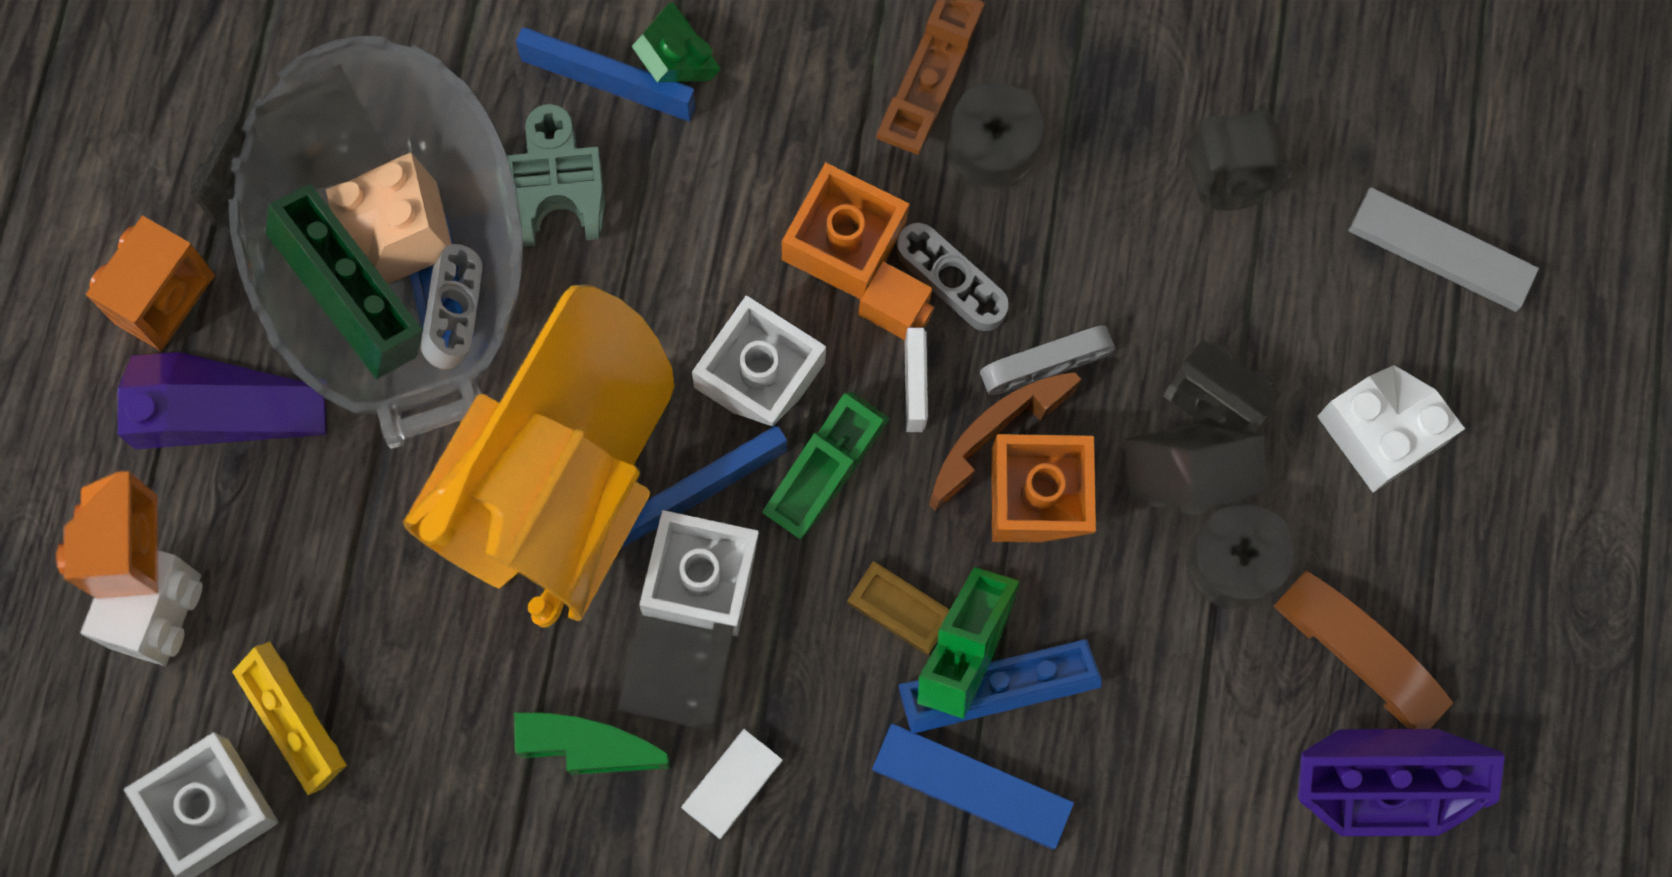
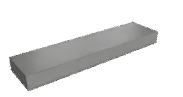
M1371 187L1366 192L1348 230L1515 312L1522 307L1539 269Z

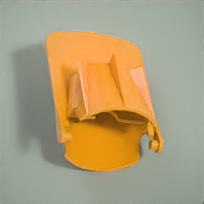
M572 285L560 298L501 402L498 403L484 394H479L474 399L403 521L404 527L424 545L491 586L500 589L519 572L545 588L541 596L534 597L528 604V611L531 613L532 621L542 628L549 627L557 621L564 604L569 607L568 618L575 621L582 620L650 495L646 487L636 482L640 471L634 464L668 405L675 385L672 366L658 338L642 316L621 299L594 286Z

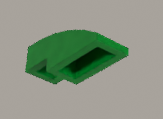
M844 393L819 432L813 434L762 513L802 540L852 475L890 418L855 393Z
M977 567L973 568L940 626L938 644L919 676L918 704L962 719L965 718L1003 633L1019 589L1018 580Z
M514 713L515 753L521 759L566 756V770L570 775L670 769V761L666 752L644 739L616 727L567 715Z

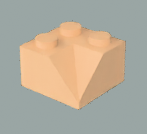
M411 152L326 189L330 210L387 284L434 265L444 248L452 244L437 182Z

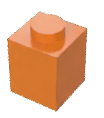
M882 262L860 299L858 315L905 340L907 328H925L935 308L929 304L933 288Z

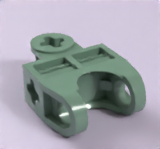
M546 104L539 106L529 114L526 120L525 129L528 153L504 156L508 199L522 246H536V231H540L543 218L551 211L557 209L569 210L576 214L580 219L582 227H585L586 240H598L601 238L605 208L598 147L577 149L576 137L569 114L557 105ZM556 130L554 134L555 138L546 139L548 137V131Z

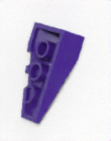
M173 352L133 355L118 386V436L134 449L327 435L326 389L323 386L190 354Z

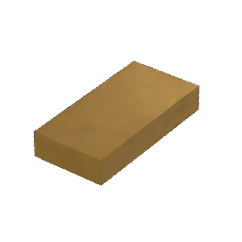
M875 561L872 562L847 600L849 606L927 656L937 643L939 628L949 612L948 608Z

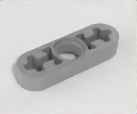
M923 223L910 224L900 232L896 248L899 261L924 284L932 287V291L965 321L980 331L994 330L1003 323L1008 311V298L1006 294L933 228ZM910 239L916 243L922 239L927 241L925 251L934 260L937 258L938 253L943 254L934 263L931 271L926 269L929 267L930 259L923 252L909 253ZM948 266L957 267L964 273L965 282L957 288L946 287L939 279V272ZM973 283L978 285L974 292L976 298L983 303H987L990 299L996 303L994 308L995 316L989 312L983 316L977 313L979 303L970 294L966 302L961 300L969 292Z
M451 244L444 248L433 266L421 351L428 362L441 369H453L459 366L469 352L473 340L483 266L478 254L471 248L461 244ZM456 265L459 266V272L462 274L459 282L452 281L455 277ZM441 298H451L461 305L463 313L455 314L448 311L443 306ZM446 330L452 331L448 340L449 348L445 347V341L441 338Z
M1096 326L997 360L981 369L980 375L988 395H998L1099 360L1115 350V345L1107 326Z

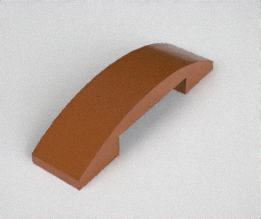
M979 0L936 1L927 21L922 40L896 97L893 96L876 134V139L916 155L920 154L963 62L984 9V2Z
M1074 372L1041 379L1012 392L979 416L961 435L942 465L929 503L933 510L936 512L971 482L975 470L966 460L1026 409H1029L1041 422L1076 392L1081 378Z
M1303 572L1273 605L1307 638L1310 639L1315 636L1386 701L1383 706L1408 729H1431L1453 704L1452 700L1430 673L1390 633L1348 598L1310 572Z

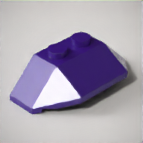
M1339 729L1302 752L1298 799L1300 803L1310 809L1340 836H1439L1469 819L1483 806L1488 808L1499 802L1505 756L1499 750L1439 729Z

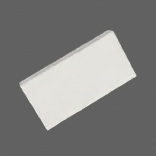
M907 328L905 337L906 432H923L928 420L927 345L924 328Z
M743 729L681 808L721 840L782 763V759Z

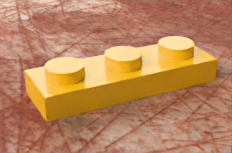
M271 642L254 647L232 673L307 795L313 794L327 786L347 765Z

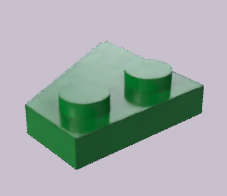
M669 2L632 45V48L657 83L711 81L721 70L712 57L711 47L704 39L697 36L674 2Z

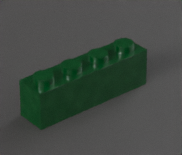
M311 183L268 204L266 235L377 380L415 359L418 354L423 329Z

